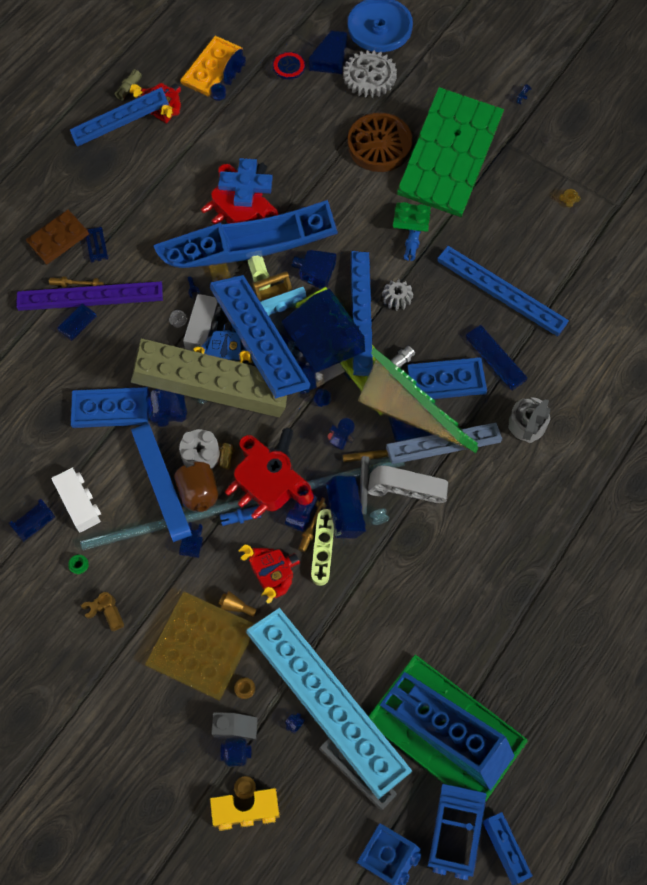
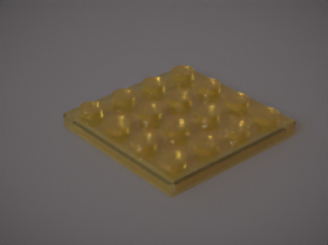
M183 592L145 665L220 701L251 640L246 633L247 629L255 624Z

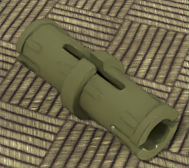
M134 69L129 77L122 81L121 87L115 92V96L119 100L123 101L131 85L136 84L141 79V73Z

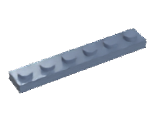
M497 423L461 429L478 443V447L501 443L502 441ZM449 432L390 443L386 446L391 464L469 449L458 442Z

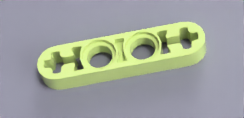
M329 509L321 510L317 516L311 577L313 583L319 586L325 585L330 576L335 515ZM325 515H328L329 519H332L328 520L327 528H323L324 520L321 519L324 518ZM327 533L330 539L327 542H321L319 535ZM319 552H325L328 558L325 561H319L316 556ZM319 566H323V575L326 576L322 577V580H318V576H315L319 574Z

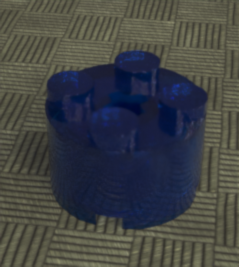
M156 389L150 392V397L146 396L149 419L151 422L157 423L159 427L167 426L172 421L182 422L187 419L184 395Z

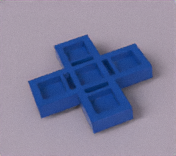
M240 158L238 173L220 171L218 187L219 190L235 191L234 206L252 207L254 192L271 194L273 175L256 174L257 159Z

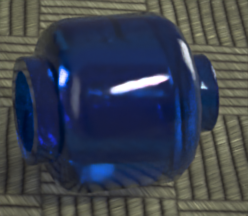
M227 738L224 743H221V761H224L226 766H245L247 758L252 757V746L247 745L245 738Z

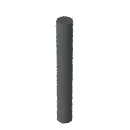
M368 456L361 457L359 515H367Z

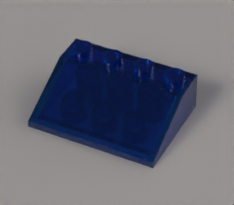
M330 288L310 297L282 321V325L314 373L365 352L364 335Z

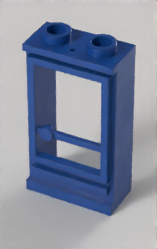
M442 784L428 863L429 867H433L432 872L446 875V871L455 872V878L468 880V876H474L486 793ZM444 807L477 814L475 826H472L470 823L462 824L442 819ZM442 823L474 830L468 866L436 859Z

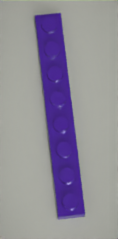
M162 281L17 291L18 311L163 301Z

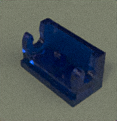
M39 499V504L16 522H9L23 542L55 518L42 499Z

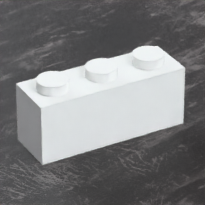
M72 467L51 478L79 533L101 522L98 517L101 512L96 504H91L90 499L93 497L88 488H83L82 483L85 481L80 472L75 473Z

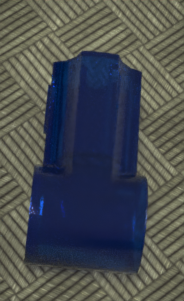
M307 491L301 492L300 495L307 494ZM314 496L313 501L309 505H301L296 502L294 508L290 509L286 517L285 525L304 532L309 523L310 514L317 501V497Z

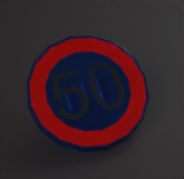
M284 52L274 59L273 70L280 78L295 79L303 74L305 61L297 53Z

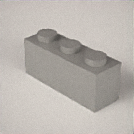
M197 294L183 340L185 349L193 351L195 347H200L217 330L218 321L216 320L218 316H221L222 308L215 297Z

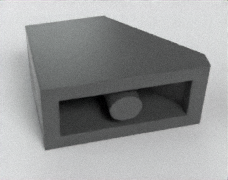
M213 712L212 735L214 738L256 740L258 718L237 713Z

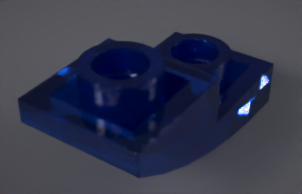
M238 49L227 62L223 72L224 84L231 85L232 79L236 77V73H241L242 67H245L246 57L243 56V49Z

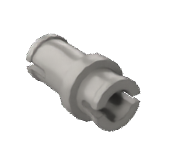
M406 346L391 361L400 368L404 363L411 361V357L415 355V352L410 346Z

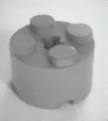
M530 398L520 399L516 402L508 425L509 430L515 437L531 443L543 436L550 422V414L548 419H544L542 425L538 426L537 434H532L530 440L522 439L532 413L542 400Z
M198 429L186 432L183 435L179 450L186 467L194 466V462H205L212 469L219 463L220 450L217 439L212 432Z

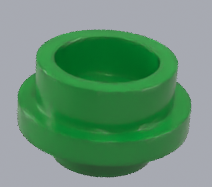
M80 554L74 555L68 563L70 571L74 574L84 573L89 566L88 559ZM81 562L82 566L80 568H76V564Z

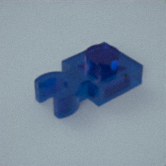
M189 523L192 535L182 539L179 555L199 558L203 537L200 536L202 534V524H199L197 530H192V523Z

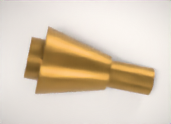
M230 591L227 594L223 593L219 602L222 605V610L244 612L251 616H254L257 610L246 605Z

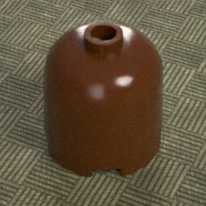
M194 462V466L186 468L184 465L176 471L174 475L175 484L181 502L186 509L193 512H204L216 503L218 490L209 464Z

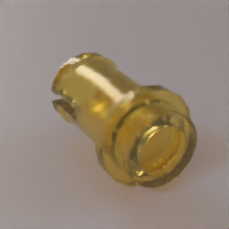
M224 443L220 447L219 467L230 469L232 454L235 453L234 445Z

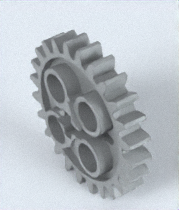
M368 50L366 54L360 51V56L354 54V58L350 57L349 62H346L343 79H345V84H348V89L352 88L353 93L358 91V96L364 93L365 97L368 94L372 98L374 94L380 96V92L386 94V89L391 90V86L395 84L397 76L395 63H392V59L387 60V55L382 57V52L377 55L375 50L372 54Z

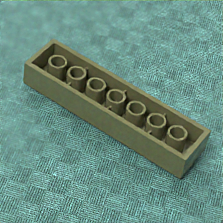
M142 338L140 340L131 383L279 418L286 408L287 395L275 398L256 366Z

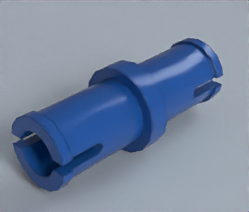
M409 230V236L405 242V260L409 261L410 255V261L415 260L416 249L420 244L418 240L421 231L415 230L414 232V230Z
M259 505L247 509L238 508L237 511L220 514L222 526L237 522L242 524L246 520L253 519L251 514L254 513V510Z

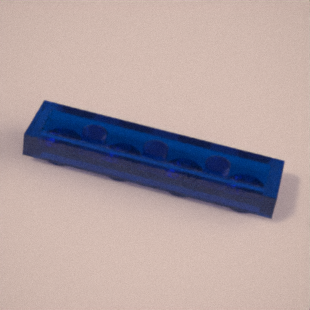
M482 325L466 334V339L512 391L527 381L528 377Z

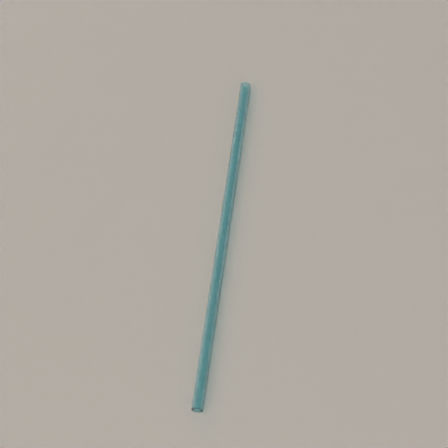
M390 460L371 464L369 465L368 475L378 466L397 468L404 466L405 463L391 464ZM361 467L307 482L310 484L311 489L314 490L361 477ZM241 499L212 506L204 512L192 511L184 513L187 523L234 511L238 508L242 509L257 505L258 503L251 499L246 505L240 507L238 502ZM165 519L82 540L80 541L81 548L86 550L168 527Z

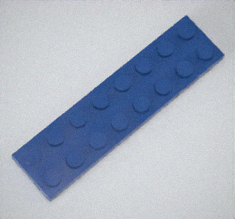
M244 275L211 282V291L244 347L251 353L253 362L274 397L279 398L309 389L310 382Z

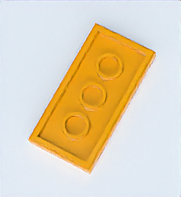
M214 36L181 78V84L209 97L243 53V48Z

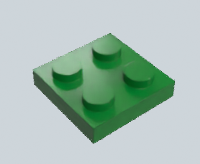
M406 202L396 203L393 228L428 232L431 206L424 204L414 205Z

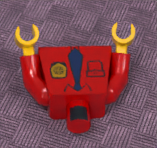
M159 83L155 87L147 89L132 84L129 92L134 93L133 96L135 98L144 96L162 87L169 105H163L162 108L151 114L167 124L172 116L180 114L181 103L178 93L181 92V88L176 83L170 88L163 83Z
M243 545L238 550L245 553L241 557L242 560H246L248 557L251 558L249 559L250 566L264 590L261 596L267 595L269 597L266 600L267 603H271L273 598H278L287 593L294 578L291 568L300 564L295 553L284 557L280 549L251 548L248 545Z

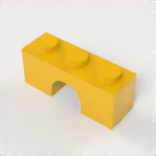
M276 788L254 791V805L250 810L244 812L236 809L232 795L210 798L213 826L219 827V831L232 829L234 824H240L241 827H249L254 825V821L262 820L263 824L276 822L275 818H280Z

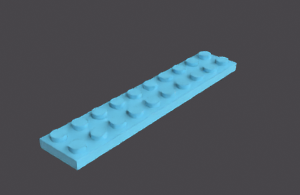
M280 608L247 629V635L378 799L412 772L406 762Z

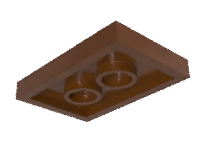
M66 210L28 237L26 241L47 265L89 235V232L69 210Z

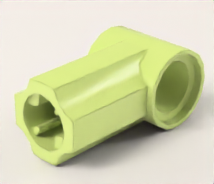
M253 256L248 260L254 282L270 277L262 256ZM271 285L259 288V291L271 287Z

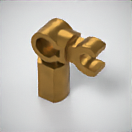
M103 592L98 598L94 599V602H85L81 605L83 609L91 607V611L85 614V617L88 619L93 618L98 611L104 610V615L111 631H117L124 627L122 618L115 606V598L110 593Z

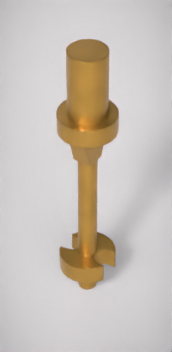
M67 277L49 278V285H61L62 287L72 284L104 285V282H99L98 278H94L93 281L67 280Z
M323 497L320 502L316 501L317 511L311 525L302 533L303 538L298 548L301 552H306L309 542L314 538L313 528L317 521L318 513L321 509H326L327 507Z

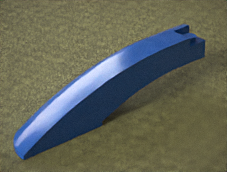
M328 200L292 212L264 219L231 224L218 223L155 244L154 248L158 256L171 266L178 268L201 267L249 260L257 255L263 257L336 235L338 231Z

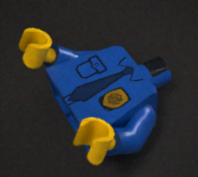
M225 324L223 332H213L212 337H209L200 347L193 349L195 352L240 363L246 360L249 363L252 362L251 353L246 350L237 333H234V328L231 324Z

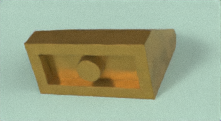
M287 271L252 283L253 291L260 302L292 291ZM284 280L283 283L259 291V288Z

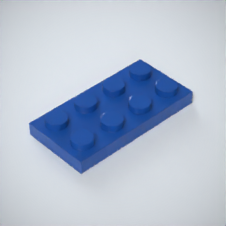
M481 357L407 365L408 375L417 382L416 385L433 399L487 393Z
M148 387L72 391V428L147 424Z

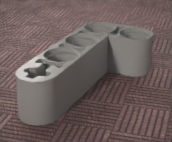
M378 466L369 475L368 494L372 496H383L387 492L434 503H444L447 501L448 481L390 466Z

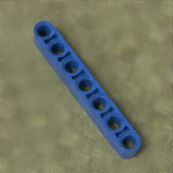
M147 423L131 429L173 542L191 536L192 533L150 424Z

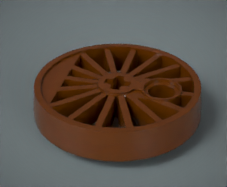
M387 113L368 114L358 119L349 130V153L355 163L366 170L373 172L394 170L401 166L410 154L412 146L411 131L404 121L394 115ZM378 123H383L381 129L378 128ZM370 124L374 125L375 130L370 127ZM386 124L391 125V126L388 128V130L385 131ZM379 152H380V156H381L382 163H378V162H377ZM374 155L373 162L369 161L370 158Z

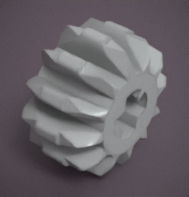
M398 279L395 283L391 280L389 285L386 284L382 292L384 304H388L389 309L395 307L397 311L401 307L404 310L406 305L411 304V299L413 298L411 286H407L406 281L400 283Z

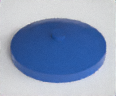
M364 0L352 9L348 17V32L351 39L358 46L369 51L388 52L404 45L412 33L413 19L411 13L403 4L396 0Z

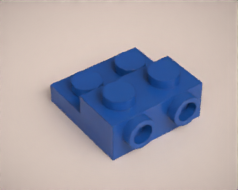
M379 823L357 863L390 885H406L410 877L408 871L412 865L416 866L421 858L419 853L421 849L416 844Z

